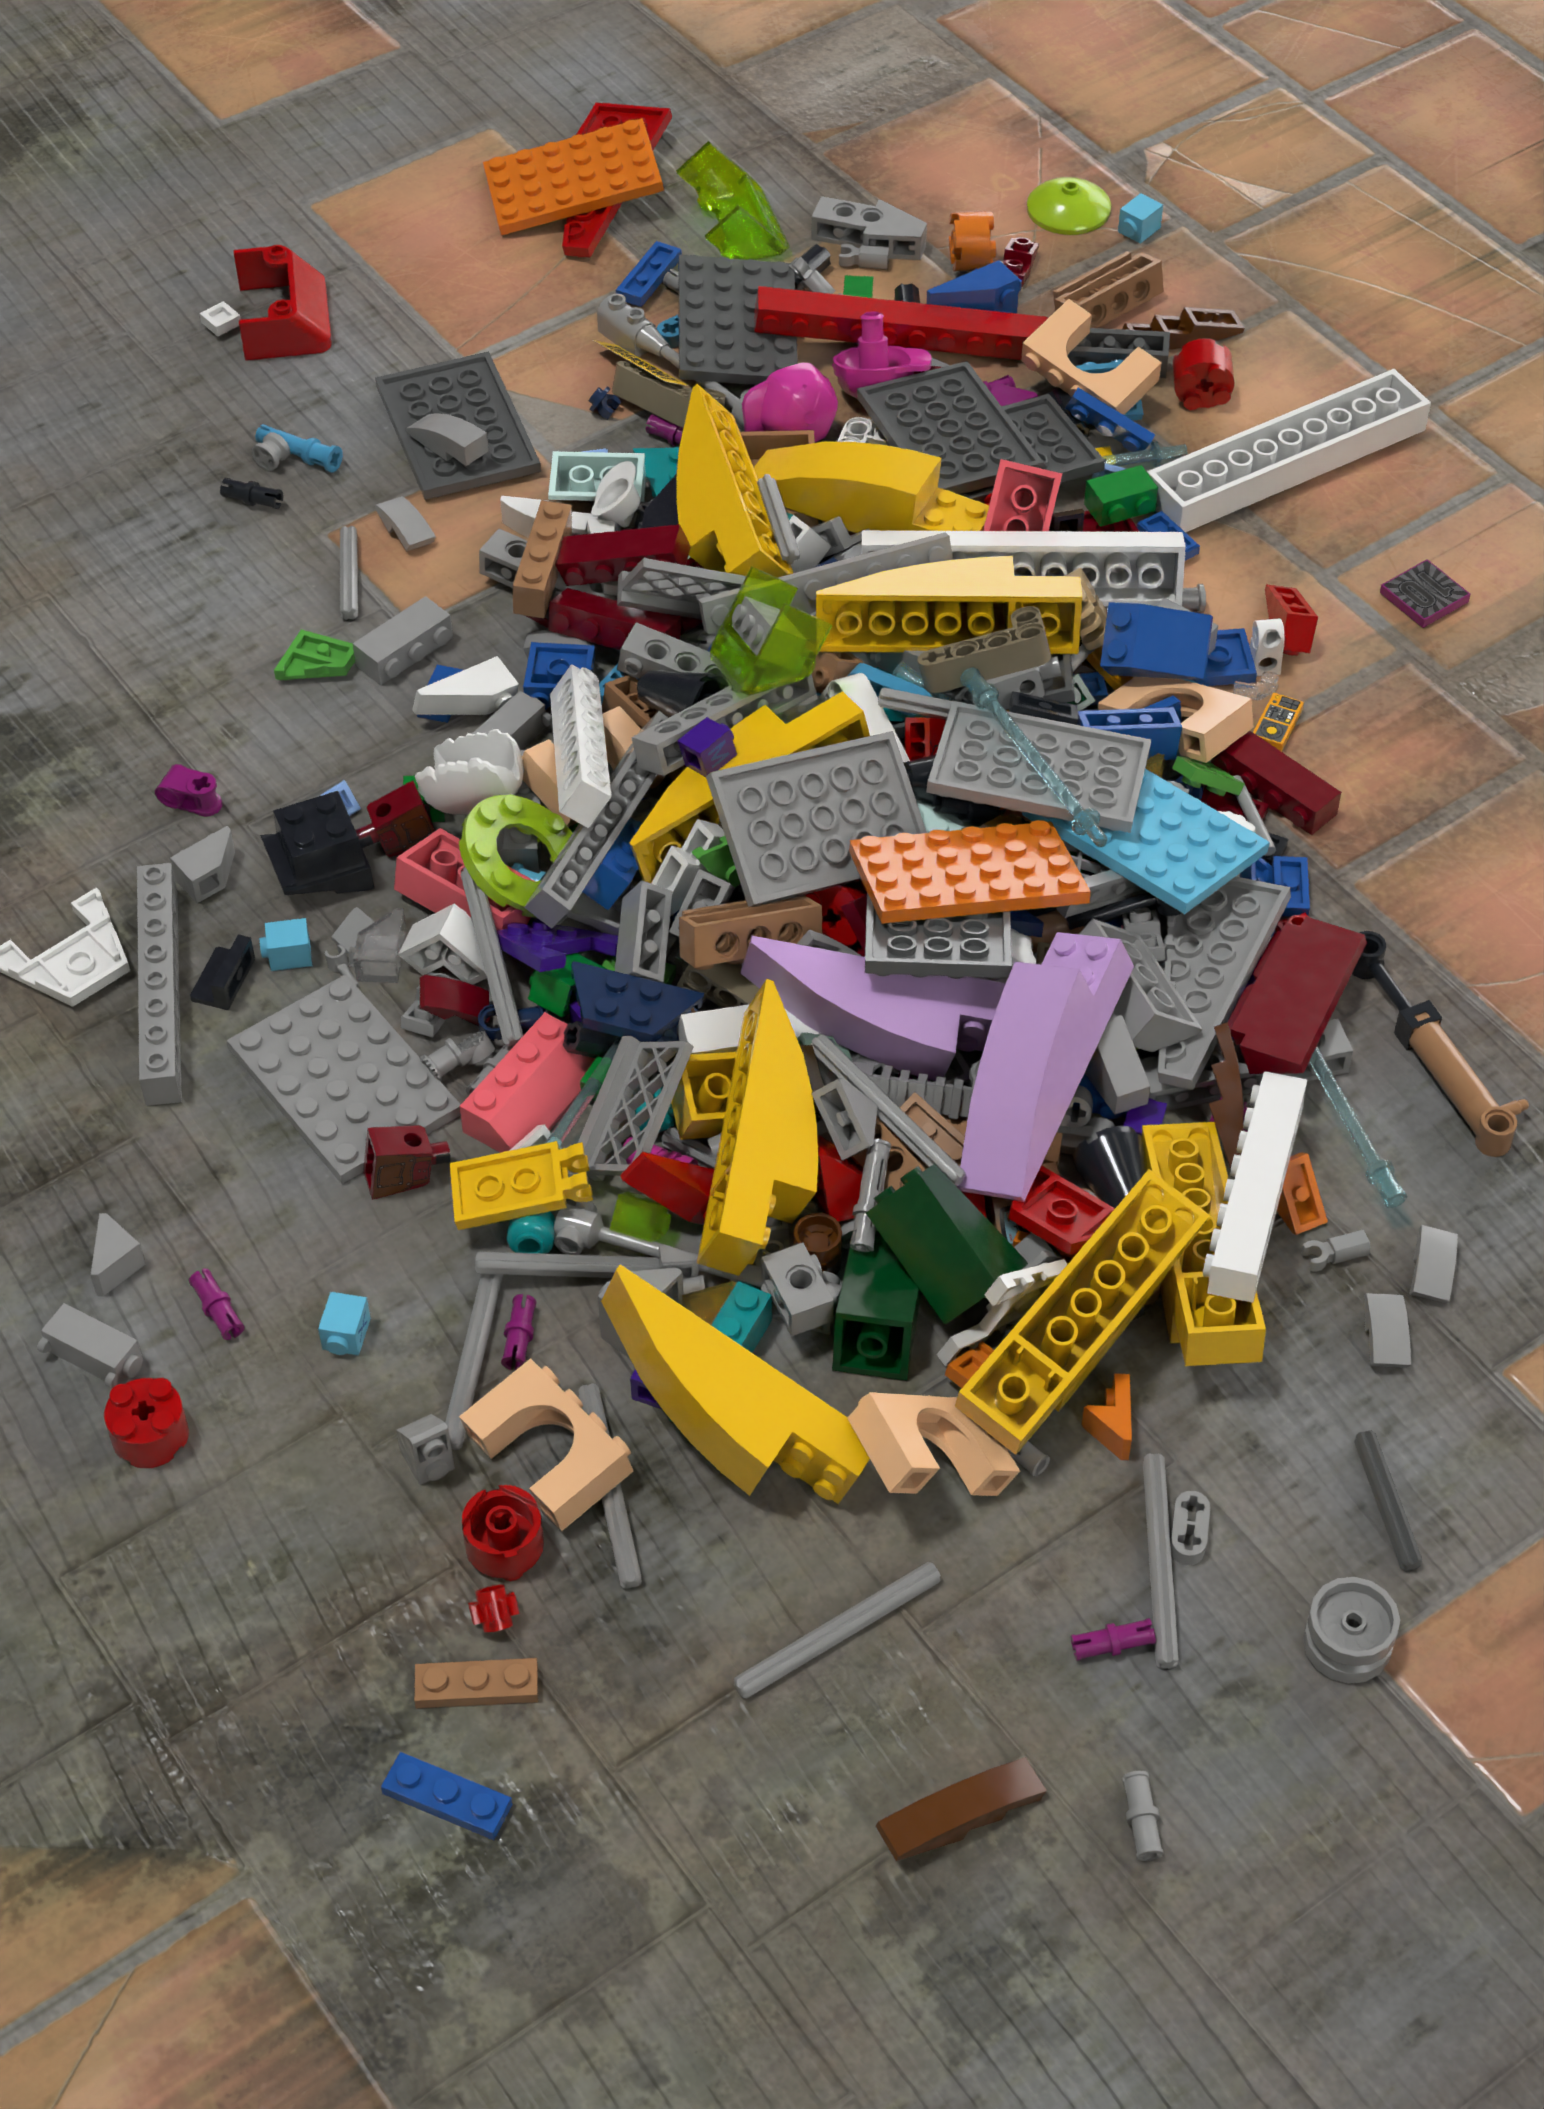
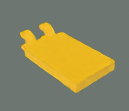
M554 1141L450 1163L454 1222L457 1229L462 1230L567 1208L566 1199L576 1202L592 1201V1187L590 1184L588 1185L586 1173L590 1171L587 1155H585L583 1143H576L567 1148L560 1149L558 1142ZM568 1170L570 1172H574L577 1174H574L571 1177H569Z

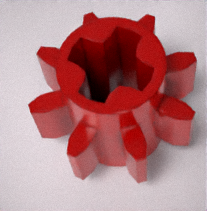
M502 1584L484 1587L475 1591L477 1601L468 1603L473 1625L482 1623L483 1632H496L507 1629L513 1625L511 1616L520 1614L515 1593L506 1594L505 1585Z

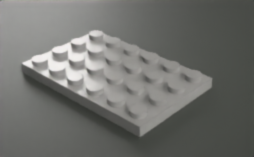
M952 701L927 782L926 792L942 797H952L972 801L977 804H987L1012 811H1022L1043 817L1073 821L1078 824L1108 828L1112 831L1131 833L1151 739Z
M893 731L713 771L706 776L748 907L805 895L836 885L861 881L862 879L849 853L850 840L861 839L865 836L888 837L899 833H927Z
M346 974L227 1040L228 1049L341 1184L363 1173L367 1128L421 1125L425 1128L428 1135L461 1115L459 1107L461 1104L438 1078H434L431 1073L432 1071L424 1062L422 1063L418 1055Z

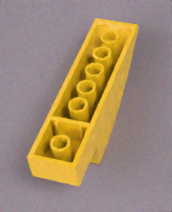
M696 384L692 388L679 446L676 477L678 521L691 546L689 556L705 569L765 579L766 581L793 574L791 565L781 558L757 485L758 478L734 416L700 385Z
M825 441L767 450L754 466L758 479L763 478L765 474H769L771 478L776 480L784 507L825 522L840 516L846 529L855 533L866 529L879 531H983L989 505L938 487L942 458L904 448L860 442Z
M1013 556L947 560L882 571L816 591V652L927 651L1012 628V613L1022 607L1034 606L1040 610L1051 654H1079L1082 611L1080 577L1014 576Z
M843 691L787 724L770 708L763 705L730 729L734 735L733 742L737 755L719 770L868 737L870 733L864 711ZM686 767L666 789L629 842L642 880L652 883L671 846L682 848L697 819L715 824L719 822V815L706 777L689 767Z
M769 979L765 980L744 1012L697 1258V1264L737 1276L742 1273L748 1264L752 1265L759 1249H765L771 1231L769 1227H766L767 1217L792 1224L817 1192L818 1139L811 1084L803 1052L774 981Z
M1215 1122L1142 1125V1139L1144 1141L1148 1169L1210 1215L1201 1230L1162 1280L1161 1295L1170 1343H1180L1185 1366L1262 1362L1266 1327L1257 1291L1253 1303L1208 1294L1209 1278L1203 1277L1206 1255H1214L1215 1253L1210 1251L1214 1228L1221 1229L1222 1227L1217 1226L1220 1204H1228L1227 1201H1223L1227 1179L1229 1178Z
M1148 1169L958 1393L955 1407L1017 1455L1055 1409L1059 1412L1150 1298L1209 1219L1210 1215Z
M620 1264L601 1302L640 1379L662 1410L689 1442L723 1475L749 1496L774 1460L786 1474L802 1479L812 1486L815 1493L826 1500H833L839 1504L870 1460L847 1419L848 1417Z

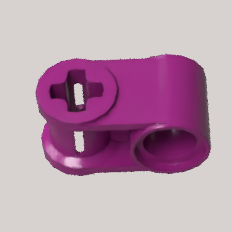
M172 765L155 789L157 799L170 808H178L204 817L212 816L222 808V799L216 793L217 782L215 777L210 773L189 769L183 765Z

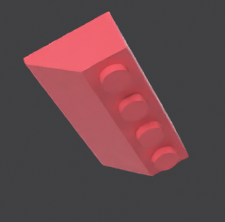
M1000 459L983 531H1049L1062 473Z
M439 828L396 858L394 890L434 913L455 903L471 917L460 875L465 867L459 848V841L461 839ZM507 866L513 873L517 874L518 876L527 880L534 881L529 877L521 874L520 872L514 870L513 868ZM488 897L496 930L507 929V925L511 923L527 925L531 917L523 916L522 910L508 904L502 907Z
M544 1012L459 1106L463 1133L501 1153L512 1149L538 1125L545 1124L550 1131L581 1096L580 1080L596 1058L567 1052L563 1042L564 1031L568 1024Z

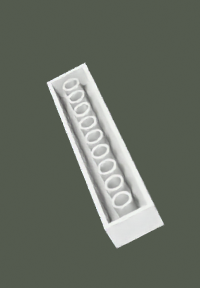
M1395 369L1389 370L1147 471L1158 486L1155 511L1157 513L1163 511L1184 532H1188L1425 431L1431 402Z
M862 530V555L946 532L950 536L953 560L1013 556L1014 576H1065L1081 567L1093 586L1095 595H1098L1104 606H1108L1109 602L1156 606L1164 598L1182 606L1186 548L1182 532Z

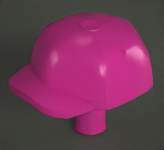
M871 311L860 316L862 320V336L858 338V346L835 355L832 367L834 374L838 377V384L850 396L857 398V388L913 375L914 372L930 370L932 365L931 354L919 348L888 346V338L883 335L884 315Z
M799 363L771 373L766 381L751 388L743 398L742 412L745 432L814 430L815 443L822 440L828 434L838 408V400L829 379L811 363Z

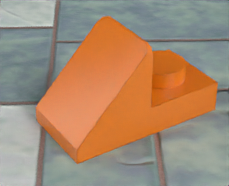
M1304 1152L1290 1157L1277 1212L1295 1235L1328 1222L1309 1154Z
M1114 1373L1112 1388L1105 1389V1406H1085L1082 1426L1120 1460H1129L1132 1442L1130 1374Z

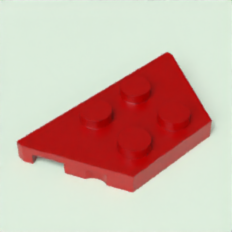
M1041 1165L1025 1201H1012L1009 1219L1068 1255L1079 1252L1115 1208Z

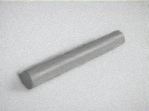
M1239 775L1233 776V777H1235L1236 779H1238V780H1240L1241 782H1243L1241 776H1239ZM1244 785L1240 795L1235 796L1247 821L1255 826V833L1270 842L1268 852L1265 854V856H1270L1276 852L1275 845Z

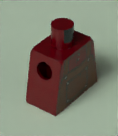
M414 780L368 804L367 811L372 823L355 829L362 848L381 842L386 855L389 857L404 853L435 832Z
M421 1125L367 1128L363 1173L372 1200L426 1186L430 1182L431 1166L450 1162L451 1156L447 1141L430 1143L426 1130Z

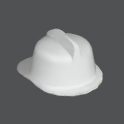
M625 461L617 464L603 477L597 489L595 502L592 507L591 513L593 516H602L606 520L616 521V524L618 523L624 528L629 526L634 512L641 502L640 496L633 484L636 467L632 462Z

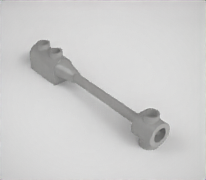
M612 294L601 302L597 310L598 331L637 357L650 352L664 357L679 368V353L670 348V345L658 332L656 326L645 318L643 309L632 308L627 305L625 296L622 294ZM695 380L705 389L720 391L726 395L725 403L732 408L731 414L734 416L736 423L744 430L742 412L744 396L739 399L718 382Z
M590 1201L577 1202L575 1206L566 1204L567 1208L560 1209L554 1224V1244L565 1254L579 1255L583 1247L591 1249L598 1241H603L659 1258V1244L661 1243L604 1227L601 1214L596 1213L597 1207ZM699 1264L700 1271L730 1279V1282L734 1284L740 1281L769 1293L762 1280L761 1266L747 1265L742 1273L737 1276ZM823 1271L821 1277L825 1284L830 1283L833 1286L837 1296V1305H834L833 1322L811 1330L830 1335L835 1324L842 1285H839L840 1279L837 1275ZM772 1300V1318L783 1321Z

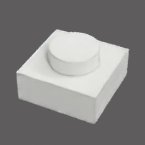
M224 301L200 313L201 323L216 336L239 326V320H241L240 314Z

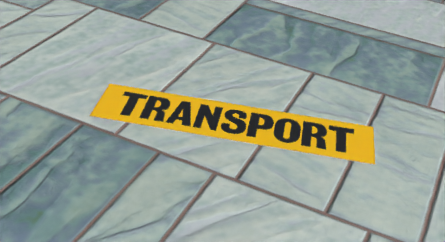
M595 341L665 382L688 386L616 344Z

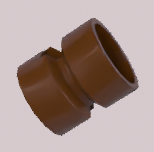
M812 1213L802 1217L795 1225L794 1245L804 1243L809 1254L817 1256L822 1272L828 1271L836 1275L842 1263V1229L840 1224L834 1217L824 1213Z

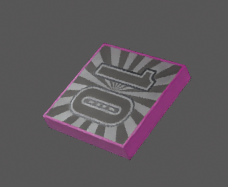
M1428 559L1381 584L1380 593L1422 628L1468 603L1471 595Z

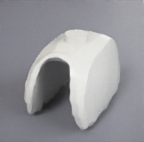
M493 729L489 731L488 735L477 732L476 734L468 733L465 737L459 736L455 742L451 738L446 739L442 744L434 748L435 769L428 766L422 772H417L415 775L418 792L428 804L444 813L468 815L479 802L488 797L515 795L522 784L524 766L521 752L515 739L508 733H501L498 729Z

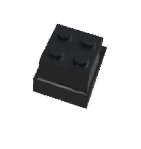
M338 791L273 810L276 834L260 836L284 895L335 890L336 894L374 889L371 867Z

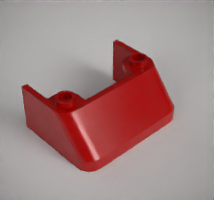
M282 245L233 250L240 291L289 286L290 300H277L268 308V317L239 320L245 361L318 354L329 350L332 345L324 275L292 250Z

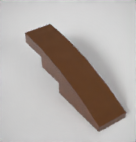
M1184 307L1180 317L1154 315L1151 324L1125 323L1122 330L1170 332L1169 349L1182 348L1186 343L1197 339L1219 341L1241 334L1245 329L1234 310Z
M1226 1022L1214 1026L1224 1061L1211 1065L1222 1099L1209 1103L1231 1169L1234 1154L1240 1156L1242 1154L1237 1153V1145L1240 1132L1245 1131L1243 1129L1244 1097L1238 1058L1229 1025Z
M1024 1757L991 1768L924 1797L878 1821L875 1827L894 1859L899 1861L961 1841L969 1830L1002 1820L1008 1810L1040 1801L1047 1790L1027 1758Z

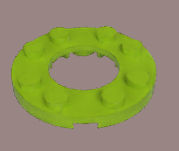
M512 794L488 797L479 802L470 811L461 825L463 830L462 838L459 841V848L463 863L477 886L502 907L508 904L522 910L523 916L537 918L524 907L541 881L527 880L513 873L504 864L497 851L496 838L504 828L511 829L512 827H516L520 832L527 835L534 834L538 837L536 839L538 842H543L547 846L551 854L550 861L554 862L573 833L566 826L560 815L551 812L532 800Z

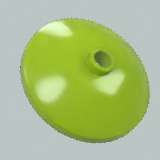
M1059 177L1045 181L1030 193L1027 200V212L1036 225L1047 231L1063 235H1079L1092 232L1107 222L1111 213V201L1104 190L1088 180L1076 177Z

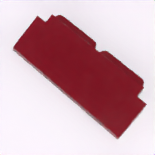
M1307 916L1301 927L1286 922L1282 930L1273 934L1253 972L1256 980L1255 983L1245 988L1228 1020L1231 1036L1234 1038L1235 1044L1241 1047L1249 1074H1263L1264 1071L1276 1074L1304 1073L1367 944L1364 934Z

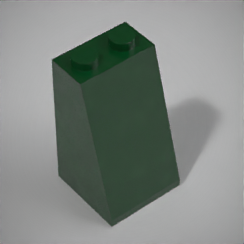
M935 1164L923 1172L919 1166L915 1167L900 1178L904 1184L902 1187L895 1191L891 1185L873 1198L877 1205L866 1212L944 1324H947L986 1297L984 1294L999 1276L1022 1270L1028 1264L1025 1258Z
M877 1230L873 1251L861 1252L850 1247L836 1310L832 1371L907 1381L922 1292Z

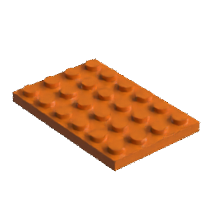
M643 118L628 120L623 124L603 127L594 132L574 135L571 138L557 142H548L543 146L523 149L514 154L494 157L483 162L501 236L664 191L663 182Z
M1036 820L1029 824L1012 825L1003 823L996 827L979 828L970 826L963 830H932L929 833L921 834L899 833L895 836H865L861 839L850 840L849 853L881 924L1090 903L1091 891L1052 822Z

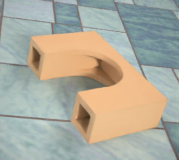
M1068 299L1023 342L1021 361L1028 369L1038 372L1051 385L1061 388L1071 397L1079 387L1125 415L1159 381L1162 362L1140 347H1137L1119 366L1105 373H1088L1075 367L1067 355L1090 333L1092 314Z
M1134 677L1098 703L1099 710L1142 709L1168 697L1175 696L1181 701V716L1189 717L1181 723L1182 732L1179 742V754L1205 763L1254 728L1251 698L1183 679Z
M620 706L603 713L607 761L613 768V771L632 744L631 737L637 735L641 730ZM548 739L525 750L522 756L524 766L523 781L551 812L563 818L567 827L578 823L559 812L554 744ZM658 774L650 788L657 787L664 780L665 776Z
M530 1358L461 1414L459 1418L468 1436L490 1459L495 1457L521 1434L536 1426L547 1424L559 1425L574 1433L573 1444L567 1456L529 1488L538 1508L563 1531L633 1472L628 1458L631 1451L620 1437L615 1436L612 1439L605 1432L607 1431L605 1424L594 1412L588 1415L582 1409V1402L571 1389L564 1392L558 1386L560 1384L558 1378L547 1366L541 1369Z
M869 1392V1394L860 1399L858 1406L847 1418L889 1493L917 1494L940 1469L922 1437L933 1442L948 1456L971 1495L998 1496L1018 1475L1020 1470L1003 1444L955 1407L957 1397Z

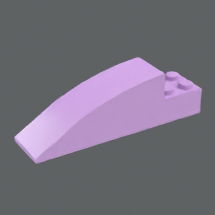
M1057 932L1041 965L1023 962L1014 963L989 1029L970 1101L960 1165L966 1175L963 1182L957 1185L960 1191L1025 1201L1134 968L1121 939Z
M757 936L751 937L741 969V974L759 989L766 979L774 981L784 1008L813 1030L826 1036H833L839 1045L869 1059L893 1066L894 1069L900 1071L909 1070L911 1075L919 1076V1073L928 1074V1079L936 1081L937 1076H945L956 1053V1048L966 1052L984 1050L989 1029L1006 984L974 977L953 979L948 976H926L921 978L898 974L878 976L865 973V957Z

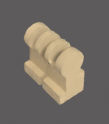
M1080 567L1065 576L1080 577L1082 611L1080 636L1086 650H1093L1103 645L1107 610L1098 595H1095L1093 586Z

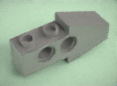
M821 196L812 215L811 240L838 245L851 244L856 248H860L861 245L889 247V259L920 260L926 248L927 223L882 200H878L876 206Z
M1113 1012L1085 1070V1074L1113 1113L1118 1114L1148 1104L1150 1084L1123 1016H1115Z

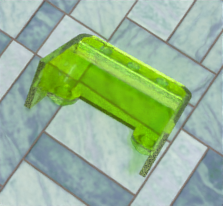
M710 141L704 144L676 170L682 179L695 188L699 196L697 198L699 205L705 211L711 210L716 214L719 223L705 237L719 249L723 257L759 260L780 256L790 248L761 186Z
M752 566L710 650L711 660L733 688L748 696L803 680L805 677H809L815 668V658L832 628L830 623L790 606L798 590L796 586ZM745 596L780 609L757 656L732 627L733 612L737 605L742 604Z

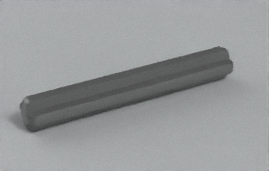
M1372 1430L1359 1432L1356 1434L1354 1443L1400 1568L1404 1571L1415 1570L1421 1566L1422 1556L1376 1433Z

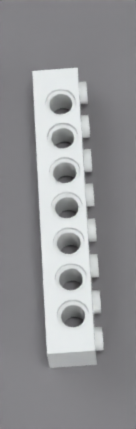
M571 664L550 694L559 812L589 828L611 798L603 714L597 676L587 668L582 667L579 669Z

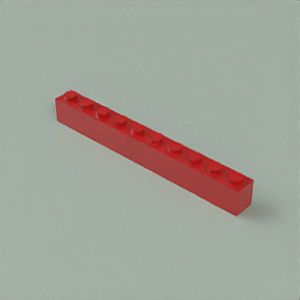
M758 286L754 309V332L858 343V338L862 336V320L860 316L866 312L875 311L884 315L883 335L888 338V346L1021 360L1023 342L1048 317Z

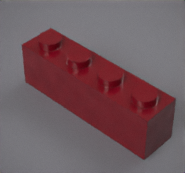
M680 524L563 536L555 565L566 586L618 581V575L622 571L631 572L643 558L686 565L691 546Z
M566 588L549 602L548 631L621 650L637 622L680 640V617L618 606L616 600L571 588Z
M1248 731L1211 759V763L1230 775L1241 776L1250 794L1260 801L1269 804L1270 809L1277 811L1295 826L1302 828L1310 835H1313L1338 813L1341 791L1251 731Z

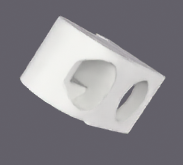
M1280 618L1255 620L1253 622L1249 646L1257 676L1281 674L1285 635L1283 622ZM1270 657L1272 665L1266 667L1258 665L1261 660Z

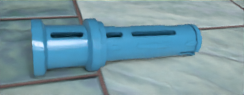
M265 424L260 425L261 428L258 427L255 439L258 443H263V438L270 432L279 434L288 443L290 454L301 457L304 463L308 465L317 464L323 466L326 471L331 473L335 472L341 465L343 451L339 446L332 445L330 447L321 444L320 440L316 438L303 439Z

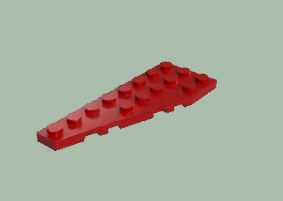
M596 102L576 135L594 132L603 127L623 124L628 120L643 118L652 150H654L672 119L671 109ZM622 203L567 217L562 242L564 255L590 258Z

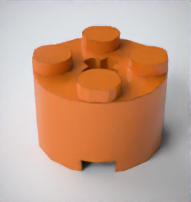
M986 211L951 213L949 224H954V230L951 231V236H949L951 264H954L953 272L975 270L976 268L979 269L993 263V258H996L995 240L990 241L991 230L994 229L993 213H987Z

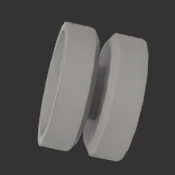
M1346 1577L1337 1578L1323 1585L1313 1597L1305 1627L1303 1643L1306 1656L1316 1670L1332 1680L1347 1684L1366 1682L1380 1675L1390 1661L1393 1646L1398 1635L1400 1616L1397 1604L1386 1590L1369 1580Z

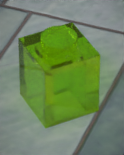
M629 1191L618 1194L609 1230L652 1242L661 1239V1235L667 1233L671 1222V1214L667 1213L668 1209L649 1197Z

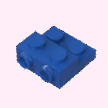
M531 642L523 684L524 693L530 697L537 698L545 704V710L551 707L550 694L571 664L579 669L584 667L593 672L595 645Z

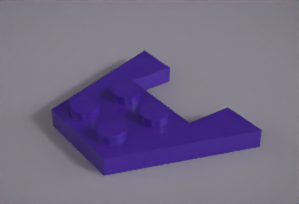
M534 919L532 924L529 925L511 923L507 925V929L496 930L501 950L539 972L564 968L566 966V955L594 950L616 957L618 935L562 925H555L551 929L540 919Z

